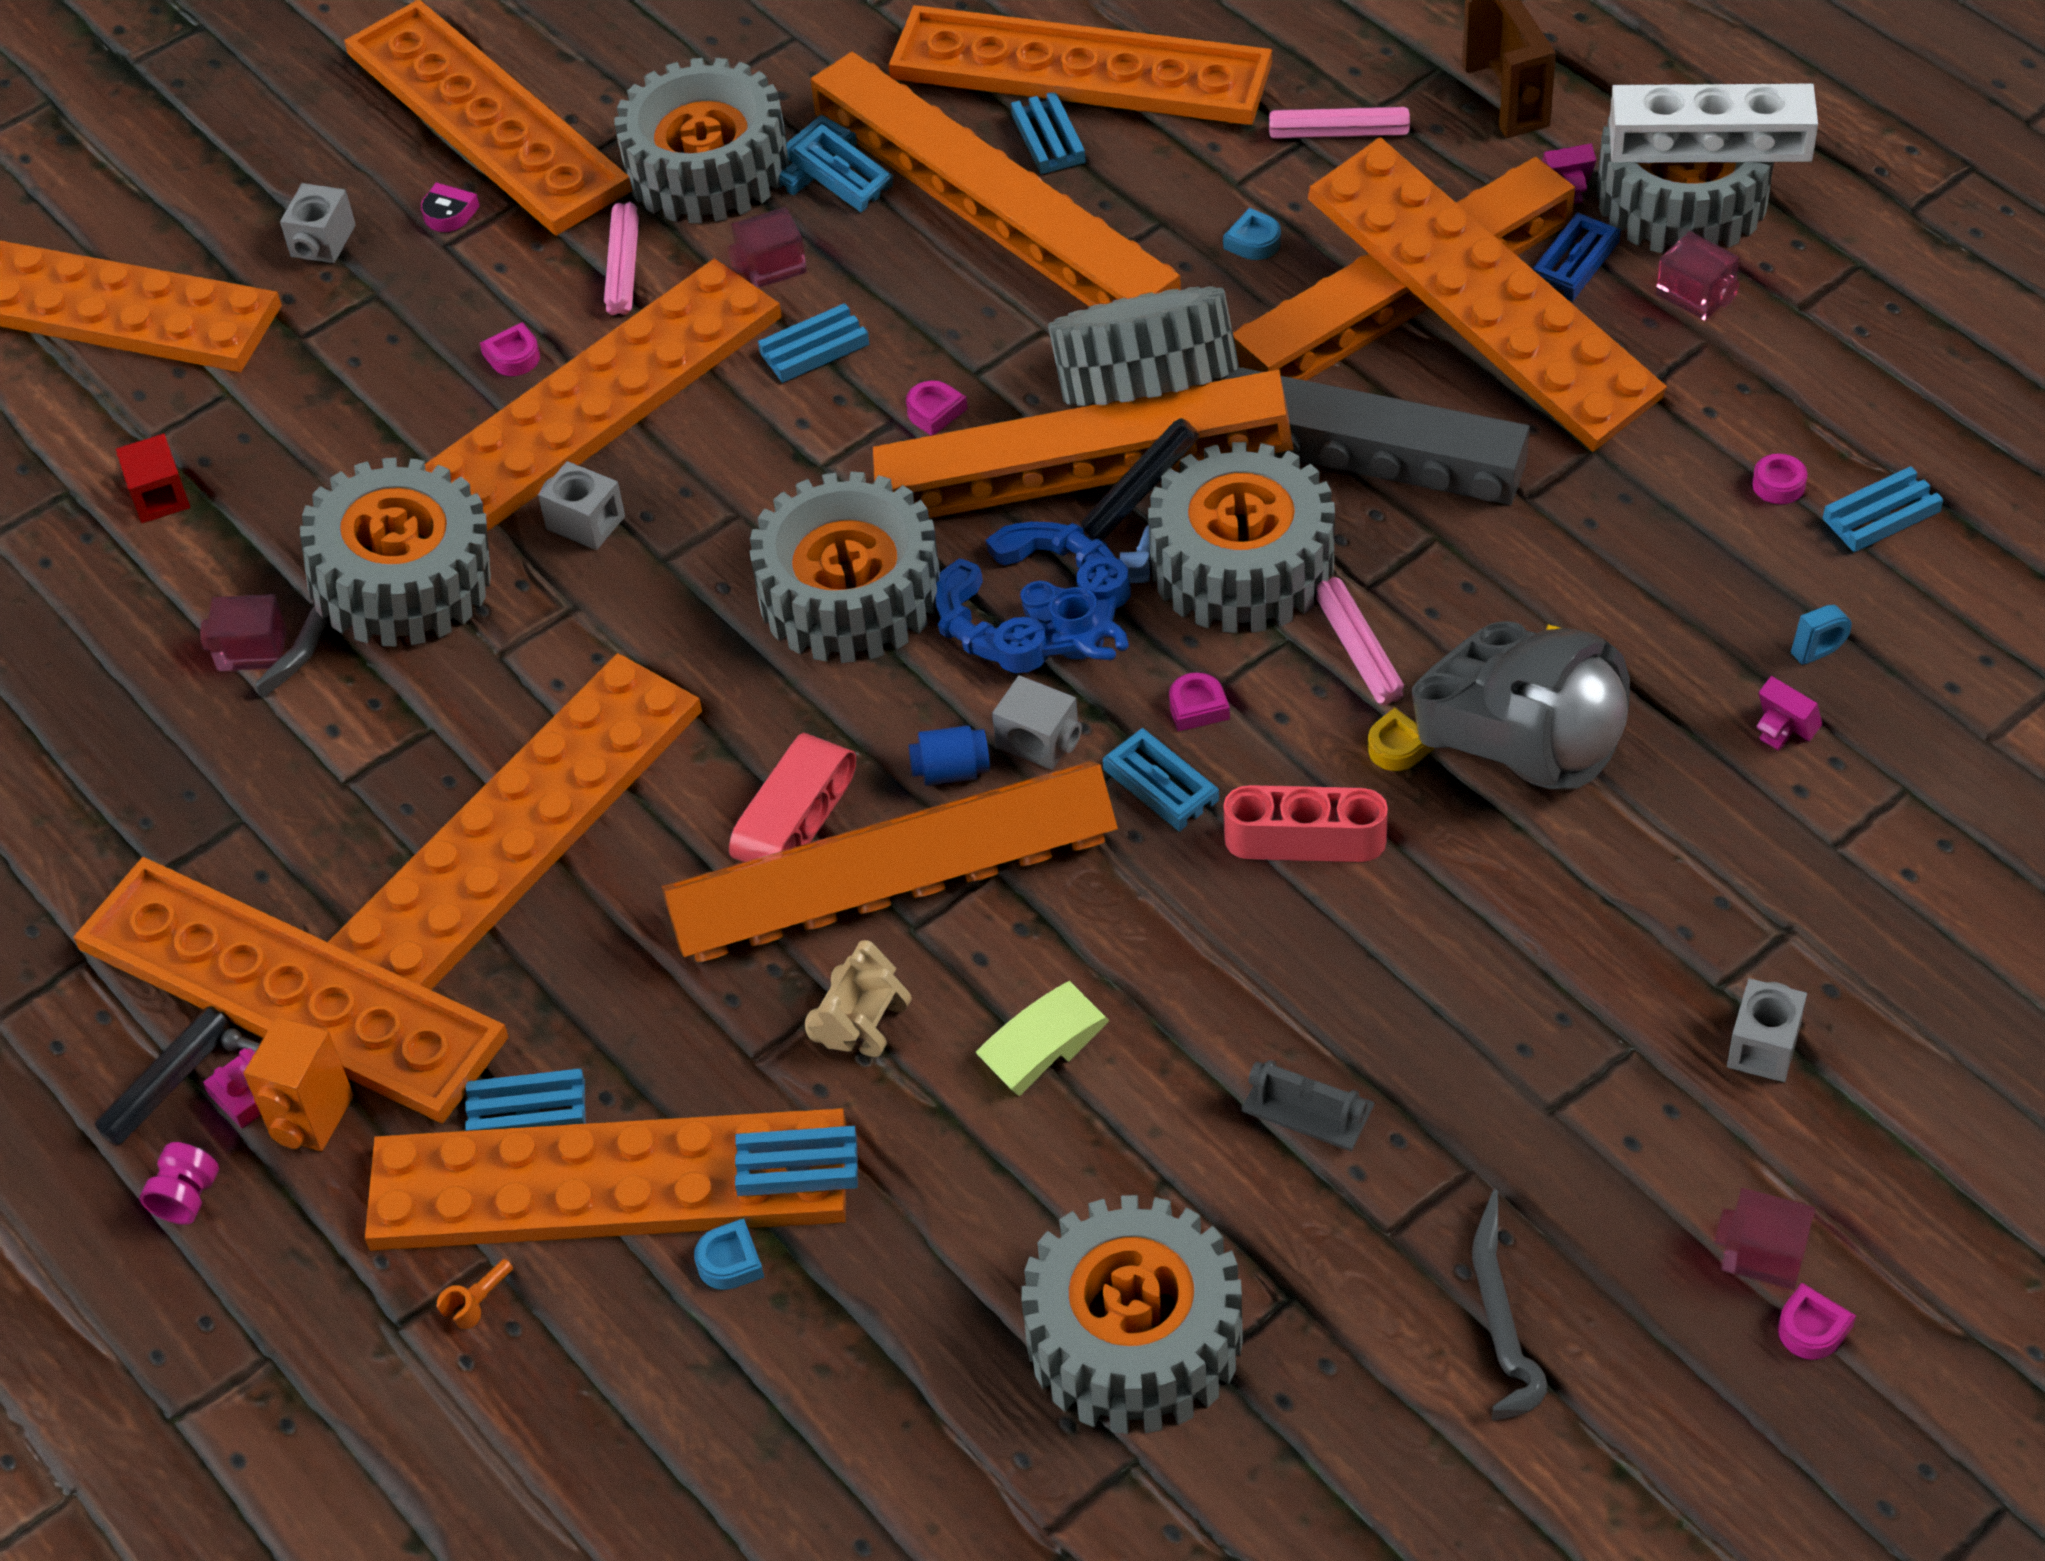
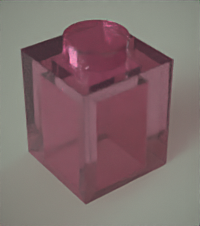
M787 207L731 224L735 244L728 246V252L732 266L737 274L744 272L748 282L757 288L807 273L802 236Z
M1689 231L1660 258L1656 295L1706 321L1720 306L1726 307L1737 294L1739 280L1736 277L1739 256Z
M275 594L212 597L209 618L202 620L200 636L203 649L211 651L218 671L269 669L282 657L287 628Z
M1741 1188L1736 1209L1723 1208L1716 1233L1715 1244L1726 1246L1721 1270L1795 1290L1816 1207Z

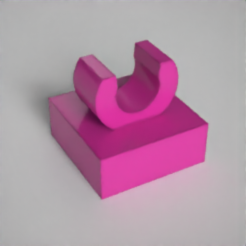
M1592 143L1544 152L1542 161L1575 186L1574 205L1582 203L1581 192H1586V184H1589L1597 161Z
M1770 676L1758 692L1764 716L1757 725V729L1763 732L1760 740L1777 751L1786 744L1792 732L1810 742L1822 726L1818 703L1773 676Z
M251 1048L242 1049L238 1057L223 1068L219 1066L214 1070V1074L203 1082L208 1095L241 1129L261 1115L243 1074L255 1054Z

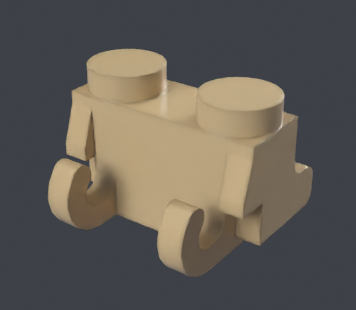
M868 940L860 941L852 956H848L844 964L836 966L832 971L830 989L819 1008L812 1009L805 1019L806 1033L813 1042L823 1043L828 1049L852 1051L856 1044L855 1040L862 1038L864 1041L859 1048L862 1054L878 1057L884 1050L887 1042L876 1028L886 1008L894 1012H904L912 997L909 991L893 975L896 967L872 942Z

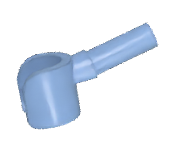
M1149 525L1144 529L1137 552H1120V560L1128 567L1131 583H1146L1150 581Z

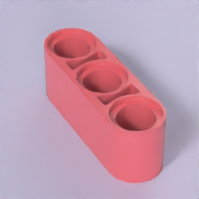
M804 732L799 734L735 825L729 843L730 856L739 861L746 862L810 843L853 778L856 768L855 752Z
M1248 785L1232 790L1226 796L1223 804L1225 845L1230 853L1239 858L1252 860L1366 862L1379 857L1386 847L1388 807L1383 796L1372 789Z

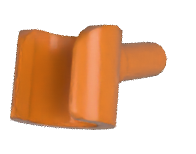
M502 1259L477 1284H473L468 1290L460 1285L446 1288L437 1299L438 1310L445 1317L452 1314L459 1305L465 1304L463 1309L455 1315L453 1321L461 1329L473 1328L481 1318L482 1311L479 1303L513 1270V1266L508 1260Z

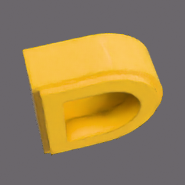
M1395 707L1371 727L1368 734V754L1371 760L1377 766L1390 771L1409 769L1434 750L1433 747H1428L1419 740L1417 723Z

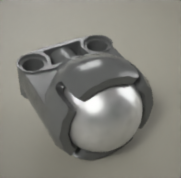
M1495 622L1483 627L1460 643L1431 667L1412 687L1419 740L1428 747H1450L1504 763L1520 778L1538 786L1558 790L1578 789L1597 777L1610 761L1627 721L1630 677L1624 656L1613 645L1596 634L1569 628L1543 630L1535 633L1527 631L1523 625L1516 622Z

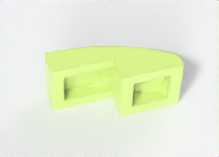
M1068 981L1022 1010L991 1036L976 1053L1020 1097L1060 1055L1069 1062L1109 1020Z

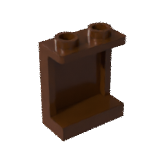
M1465 0L1462 67L1466 73L1491 68L1502 83L1499 128L1506 139L1550 127L1556 52L1521 0Z

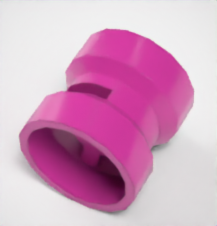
M171 1142L165 1145L158 1159L157 1166L159 1172L157 1176L147 1180L139 1200L155 1216L171 1223L188 1225L194 1222L201 1208L202 1201L200 1195L202 1191L211 1188L220 1168L218 1163L203 1150L189 1144Z

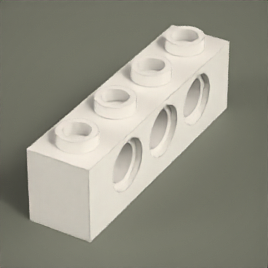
M1814 84L1612 86L1609 118L1612 163L1812 162L1818 129Z

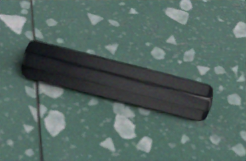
M1183 418L1174 421L1082 520L1081 527L1093 540L1106 538L1161 480V476L1169 468H1172L1198 440V431Z
M213 1006L206 1007L96 1120L95 1126L100 1135L114 1145L122 1144L221 1041L222 1034L226 1030L232 1029V1025L228 1021L229 1018Z

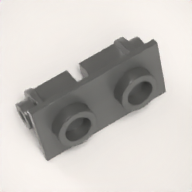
M1269 1059L1265 1064L1259 1061L1254 1063L1248 1080L1249 1084H1252L1253 1087L1242 1106V1112L1352 1152L1375 1102L1359 1097V1091L1352 1089L1349 1093L1277 1067L1276 1061Z

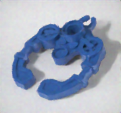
M1054 522L1016 523L1003 526L985 539L989 554L998 564L1004 566L1020 562L1036 550L1054 551L1061 556H1065L1070 551L1076 554V565L1080 568L1077 571L1078 587L1065 589L1053 586V584L1047 581H1034L1027 584L1020 593L1023 611L1027 617L1012 618L1001 623L998 628H994L993 625L986 621H982L978 625L971 623V611L963 606L962 603L978 593L983 582L981 569L975 563L959 558L940 572L939 582H936L937 593L935 599L940 619L938 623L940 634L946 638L954 636L962 642L963 650L969 654L996 661L1003 669L1013 673L1030 672L1041 667L1048 656L1062 654L1070 659L1090 657L1111 661L1115 659L1116 651L1110 647H1102L1104 638H1114L1116 649L1119 651H1125L1129 646L1126 632L1113 622L1115 609L1123 606L1131 597L1128 567L1122 560L1115 558L1108 549L1107 543L1101 539L1091 540L1086 537L1083 528L1074 523L1070 525Z

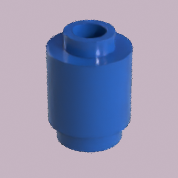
M970 725L921 731L918 732V743L908 744L912 776H923L925 786L976 780L977 774L990 772L989 753L984 729L971 730Z

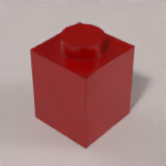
M165 433L115 449L128 490L142 524L191 508Z

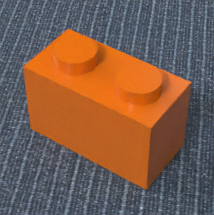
M278 1016L243 1072L269 1135L277 1143L292 1149L303 1146L322 1152L354 1097L329 1031Z

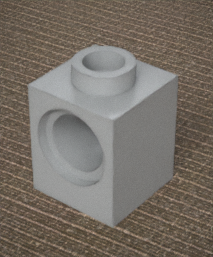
M306 183L300 185L280 220L290 257L335 263L356 225L346 189Z
M566 461L554 477L549 478L543 484L538 494L547 530L595 550H598L625 517L618 481Z
M1018 675L992 712L996 748L1051 770L1054 769L1065 752L1070 753L1074 750L1082 731V724L1078 722L1076 697Z
M1748 978L1732 1034L1727 1068L1785 1082L1801 1026L1807 993L1791 989L1782 983H1766ZM1762 1024H1769V1025H1772V1026H1774V1027H1767V1026H1764V1025H1762Z

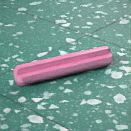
M1406 107L1273 110L1269 115V133L1273 139L1405 136L1409 133L1410 113Z
M618 202L613 206L611 212L604 302L606 304V311L613 316L618 313L626 315L632 309L639 216L636 205L631 202L625 205Z
M1332 577L1328 581H1321L1316 586V599L1376 702L1384 706L1392 701L1398 702L1403 697L1402 690L1404 684L1343 581L1337 577Z

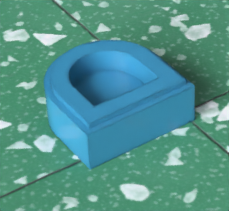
M1248 208L1223 236V249L1250 260L1267 259L1276 254L1281 246L1280 224L1274 218L1252 208Z
M1836 605L1823 606L1801 615L1791 654L1803 665L1833 653L1848 638L1852 627L1851 620Z
M744 1218L708 1231L697 1242L694 1251L697 1271L703 1282L710 1287L728 1290L765 1278Z

